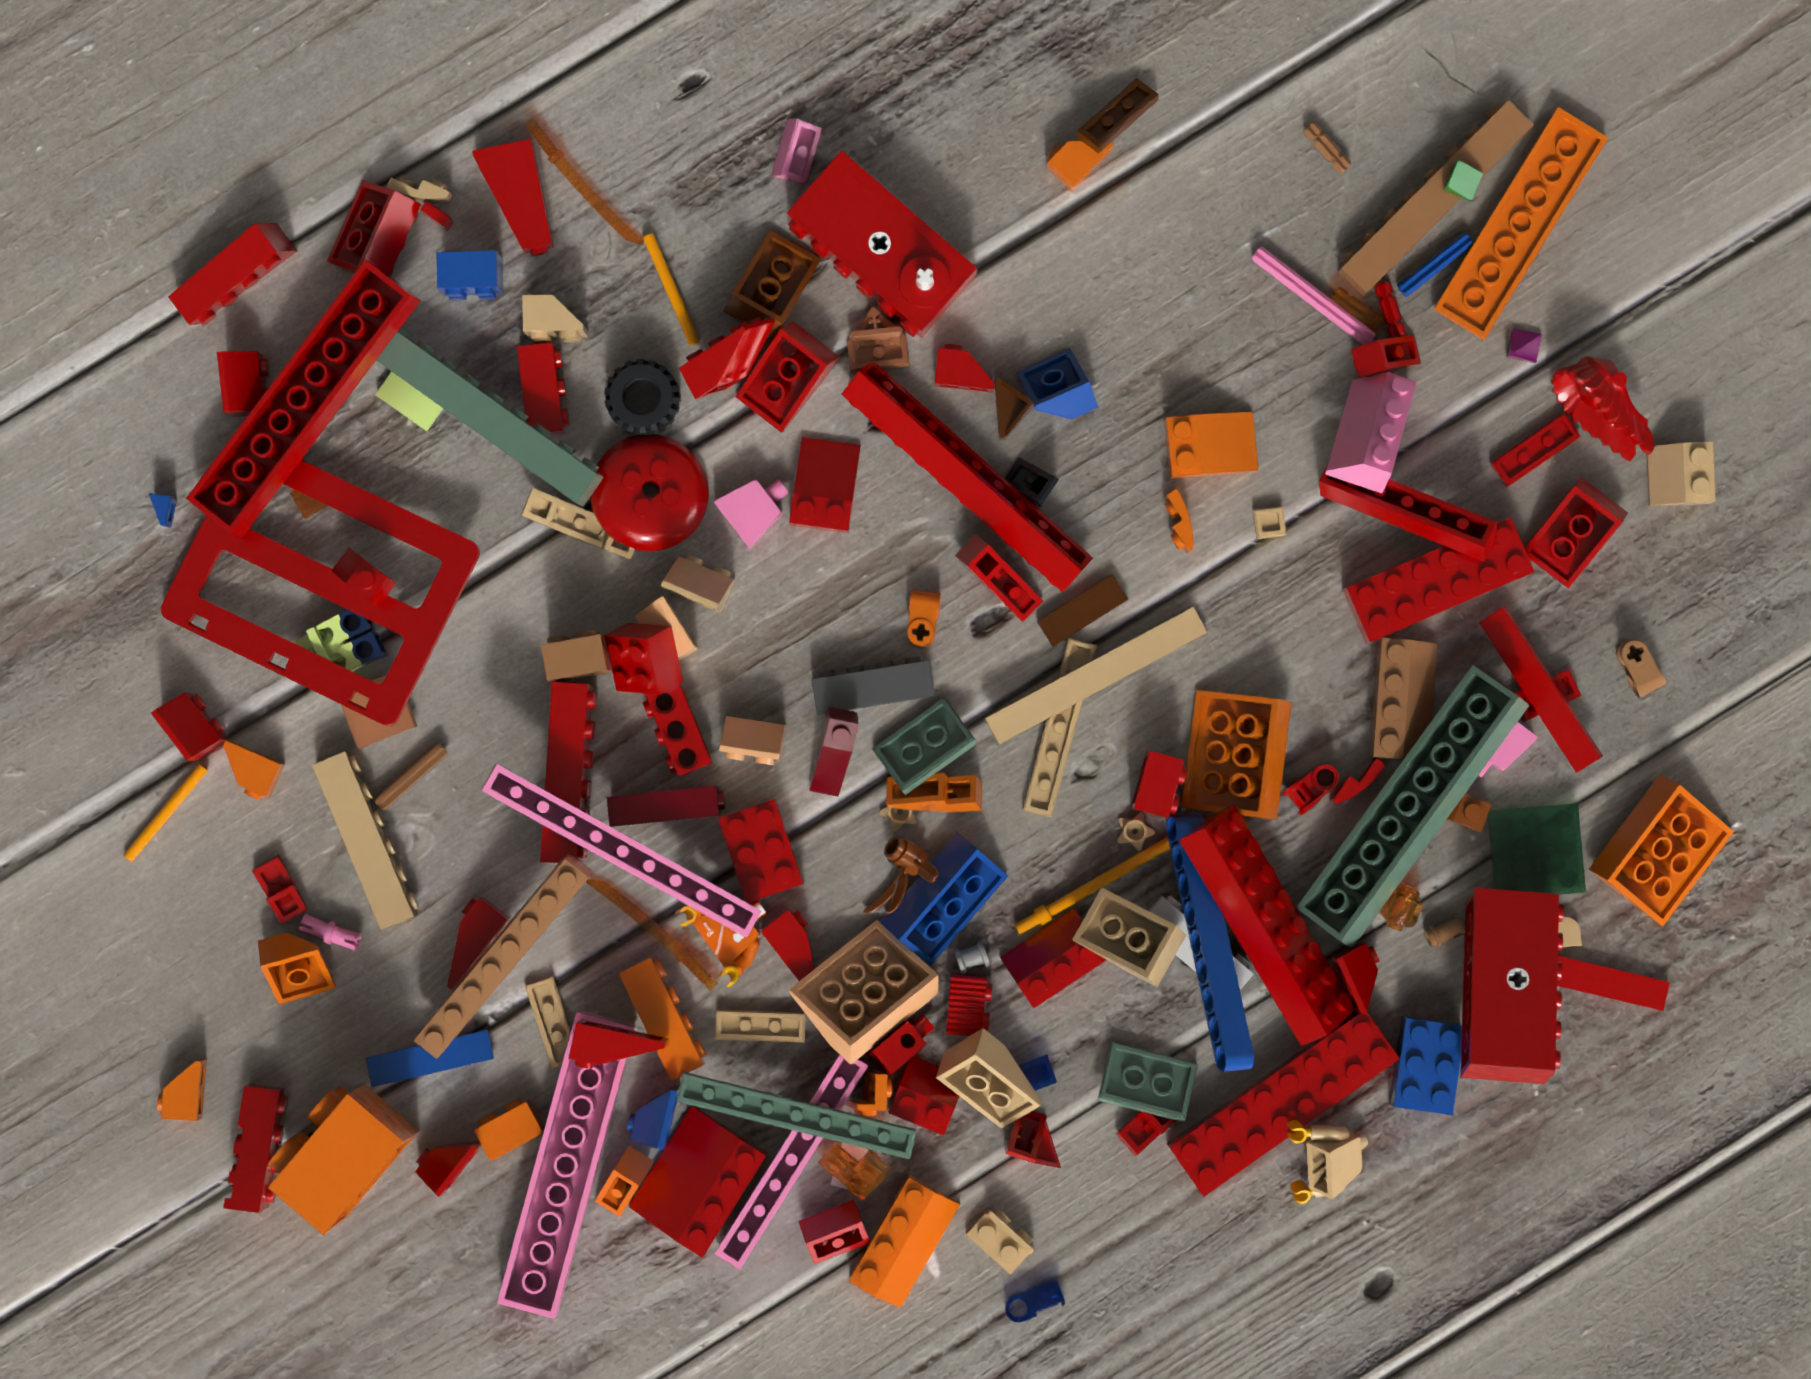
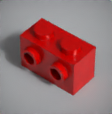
M854 1199L798 1221L814 1265L870 1243Z

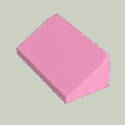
M788 119L778 149L772 176L806 185L822 128L800 119Z

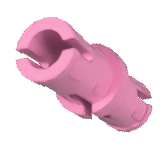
M305 914L301 921V924L304 925L299 927V932L323 939V943L328 945L334 943L349 948L352 951L358 949L360 944L358 939L361 940L362 933L340 927L338 922L330 921L329 923Z

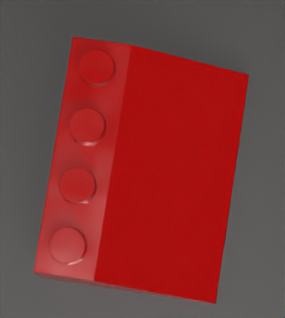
M692 1105L632 1200L629 1208L673 1240L703 1258L768 1152Z

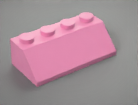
M1390 372L1352 380L1327 465L1326 475L1383 493L1393 471L1416 381Z

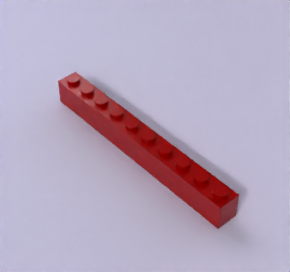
M873 360L856 374L841 393L875 427L881 429L893 440L896 446L902 448L920 467L929 472L941 486L949 490L959 499L962 505L968 507L986 526L997 533L1008 546L1016 550L1025 558L1029 565L1035 567L1047 578L1050 584L1057 587L1062 593L1091 562L1093 557Z

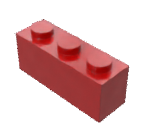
M553 342L517 346L524 410L528 416L526 422L533 427L537 423L550 431L551 435L565 434V426H570L568 408L562 407L561 397L566 396V386L564 378L559 379L558 367H563L561 349H556Z

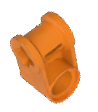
M911 590L907 633L911 644L917 648H926L934 640L936 622L939 617L941 593ZM920 626L925 627V632L930 633L929 636L923 637V641H918L917 635L913 634V631H918Z

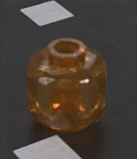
M1398 885L1380 910L1381 916L1387 920L1386 925L1388 927L1402 931L1404 927L1410 928L1415 926L1424 905L1423 900L1419 897L1420 892L1407 885Z

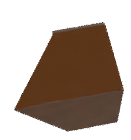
M997 378L994 380L999 441L1007 439L1029 413L1034 402L1003 379Z

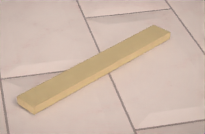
M1191 607L984 719L997 744L1000 745L1203 636L1207 631L1195 608Z

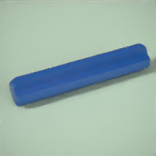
M1465 232L1461 233L1399 282L1397 287L1401 294L1408 297L1473 245L1470 236Z

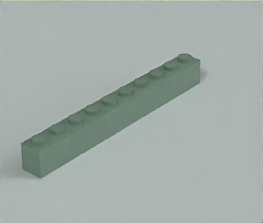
M404 327L399 329L376 361L576 504L581 506L586 504L604 478L596 472L599 466L586 457L582 461L573 455L576 451L574 448L562 440L558 444L549 438L552 433L538 423L535 427L527 423L526 419L528 416L514 406L509 410L502 405L505 399L492 390L485 393L478 388L481 382L468 373L464 377L455 371L458 367L456 364L444 356L439 360L432 355L434 351L432 347L420 339L416 344L408 338L411 332Z

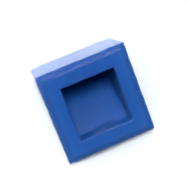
M149 493L160 525L171 528L177 500L169 496Z

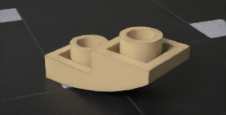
M400 177L399 181L390 178L386 188L395 190L418 202L446 203L451 202L453 198L451 193L447 191L449 186L436 179H432L431 183L422 180L418 190L415 189L416 183L404 177Z

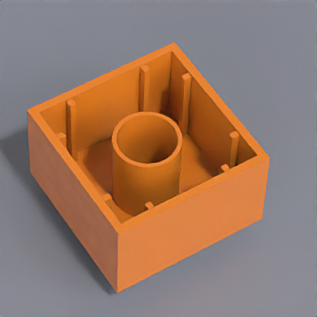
M341 1085L335 1091L330 1090L307 1117L319 1127L314 1134L309 1137L301 1131L295 1138L290 1137L268 1163L279 1174L268 1188L322 1235L328 1233L347 1217L419 1132L414 1125L367 1085H363L350 1093Z

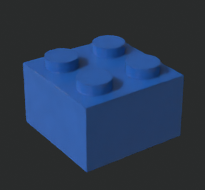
M496 250L436 252L437 288L444 296H448L449 300H467V295H477L478 299L492 300L496 299V294H504L503 258Z

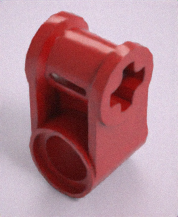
M1319 764L1282 791V794L1292 800L1299 809L1297 813L1301 816L1335 788L1339 781V774L1333 766ZM1322 769L1330 770L1333 776L1331 783L1326 786H1322L1317 782V773ZM1297 790H1298V791L1302 794V796L1306 799L1305 802H1304L1303 799L1299 796V794L1297 793Z

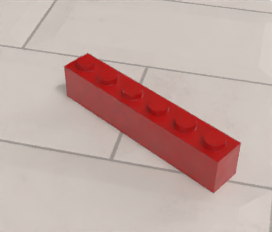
M1327 466L1319 479L1320 496L1485 562L1497 538L1496 521L1391 479L1388 480L1383 493L1326 475Z

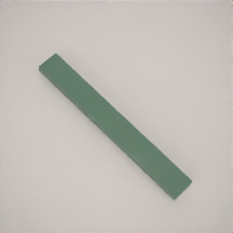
M683 1072L676 1100L677 1102L906 1159L911 1158L917 1129L688 1072Z

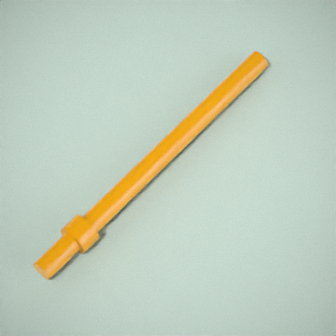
M1168 837L1047 906L1043 904L1034 909L1033 914L1014 924L1019 935L1038 924H1046L1052 920L1051 917L1169 850Z

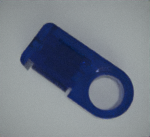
M1051 1279L1011 1295L1005 1302L1007 1317L1014 1322H1023L1036 1317L1037 1311L1039 1313L1057 1306L1060 1302L1064 1306L1065 1299L1058 1281ZM1014 1300H1022L1026 1303L1027 1310L1024 1315L1014 1316L1010 1312V1304Z

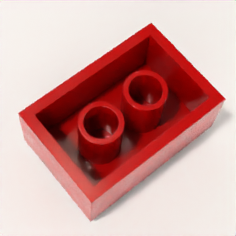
M776 799L718 818L746 903L804 884Z

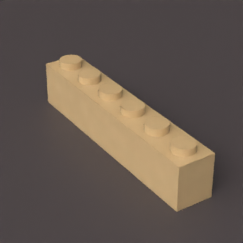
M344 751L313 764V770L380 930L418 916L416 913V909L419 908L417 899L413 892L408 893L404 884V882L408 881L406 873L401 864L396 865L393 854L396 853L394 844L390 837L385 838L381 829V827L385 826L383 818L378 809L373 810L370 799H373V794L368 783H362L358 772L362 771L356 755L351 756L349 751Z

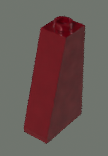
M718 786L607 797L609 826L615 827L720 816V809H725L724 792H718Z

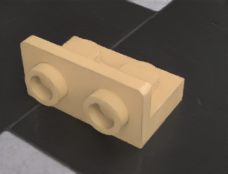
M989 1207L966 1235L1011 1275L1023 1260L1034 1252V1246L1031 1245L1034 1239L1022 1228L1017 1232L1009 1225L1011 1219L1001 1209L998 1208L994 1211Z

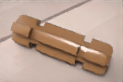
M1315 121L1305 128L1304 135L1310 141L1313 140L1315 142L1313 145L1328 162L1331 161L1333 163L1332 167L1338 173H1343L1350 167L1351 161L1345 154L1342 155L1340 153L1341 149L1327 133H1322L1323 129Z

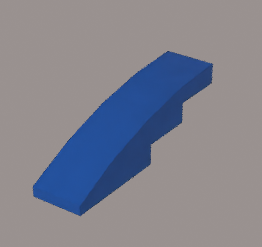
M482 1030L455 1037L438 1059L420 1045L366 1057L365 1060L371 1087L491 1060L494 1059L488 1030Z

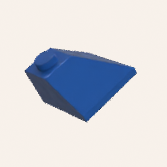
M1070 348L1016 372L1030 400L1034 402L1033 405L1036 411L1072 420L1098 408L1090 382Z
M675 1085L639 1107L636 1114H630L627 1131L632 1132L631 1140L664 1150L668 1143L680 1086Z

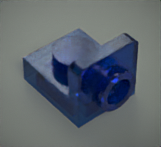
M1047 1054L1018 1065L1035 1091L1057 1083Z

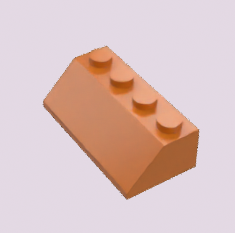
M909 1174L852 1271L849 1282L872 1296L901 1308L958 1210L960 1203Z

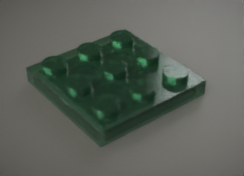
M1578 803L1489 811L1488 826L1494 889L1559 895L1586 892Z

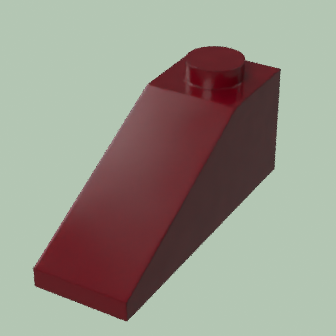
M828 707L809 791L839 796L859 725L857 712Z

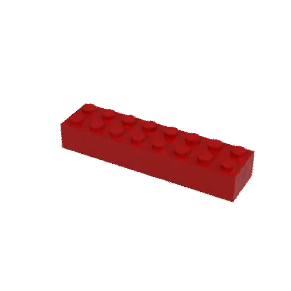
M1235 805L1208 816L1179 839L1181 845L1300 1045L1303 1046L1327 1036L1355 1010L1350 997L1344 991L1334 970L1321 952L1320 946L1315 942L1304 919L1299 915L1289 894L1283 888L1273 867L1267 861L1260 849L1259 843L1254 839L1243 816L1238 812Z
M1354 1012L1330 1034L1304 1047L1167 1145L1203 1197H1205L1288 1138L1287 1133L1297 1132L1289 1128L1288 1122L1297 1120L1304 1127L1400 1058L1367 1012L1363 1014Z

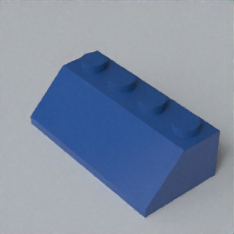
M958 832L932 861V864L939 871L936 880L929 882L919 876L904 894L898 908L893 913L887 914L880 922L899 941L930 966L1008 877L1005 872Z

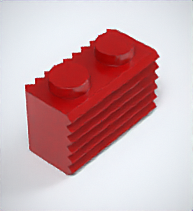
M951 973L946 1034L971 1036L982 1028L988 1031L990 1013H984L985 1001H991L992 983H987V976Z

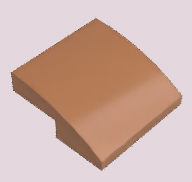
M387 674L371 681L381 684L384 682ZM356 692L351 701L366 708L370 698ZM407 702L397 723L392 726L382 725L341 705L357 749L367 747L418 727L409 702Z

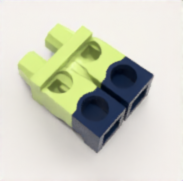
M346 610L306 630L307 635L295 642V644L311 652H316L317 655L350 671L388 657L378 633L372 631L376 629L373 622L350 610ZM361 634H365V635H363V636H361V637H359V638H357V639H355V640H352V641H350V642H347V641H349V640H351V639H353V638H355V637H357V636H359V635H361Z

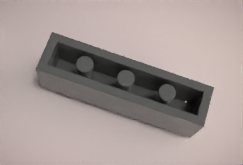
M922 656L905 658V664L894 666L893 661L875 663L876 669L864 671V665L846 668L847 674L835 675L834 670L818 672L817 678L811 679L817 715L827 714L828 707L853 710L934 697L929 660L923 661Z

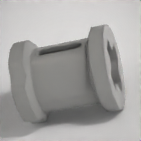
M982 940L977 941V945L962 950L954 949L962 974H965L968 969L982 964L985 966L990 965Z

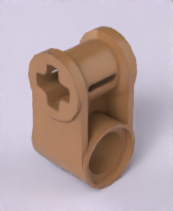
M1627 640L1618 646L1616 651L1617 659L1626 674L1630 687L1638 698L1666 685L1663 673L1643 642ZM1629 647L1638 650L1635 654L1636 660L1627 658V654L1630 653Z

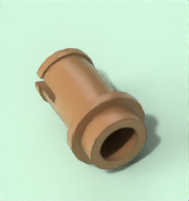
M1458 917L1435 927L1430 925L1429 929L1424 931L1429 946H1436L1437 948L1441 947V943L1465 935L1463 925Z

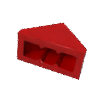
M1031 1111L1015 1120L1005 1153L1035 1164L1061 1168L1046 1121L1047 1115Z

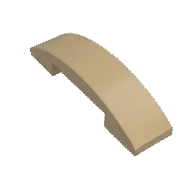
M535 488L531 489L521 516L631 560L635 549L612 539L602 529L594 513Z

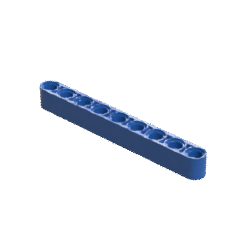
M1200 814L1169 816L1166 823L1167 837L1216 1066L1220 1072L1251 1069L1254 1064L1253 1048L1224 915L1179 839L1200 824L1203 819Z

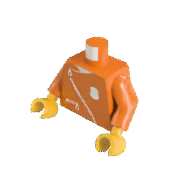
M758 900L750 904L762 911L757 921L768 914ZM689 906L678 909L675 915L683 912L687 916V921L680 925L683 927L691 923L694 924L724 967L718 974V979L723 974H727L731 978V982L726 987H731L754 961L760 946L758 939L760 935L759 930L754 925L748 937H744Z

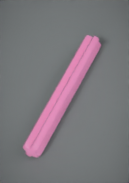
M1259 247L1253 254L1252 260L1359 343L1365 345L1373 341L1376 336L1375 332L1264 247Z

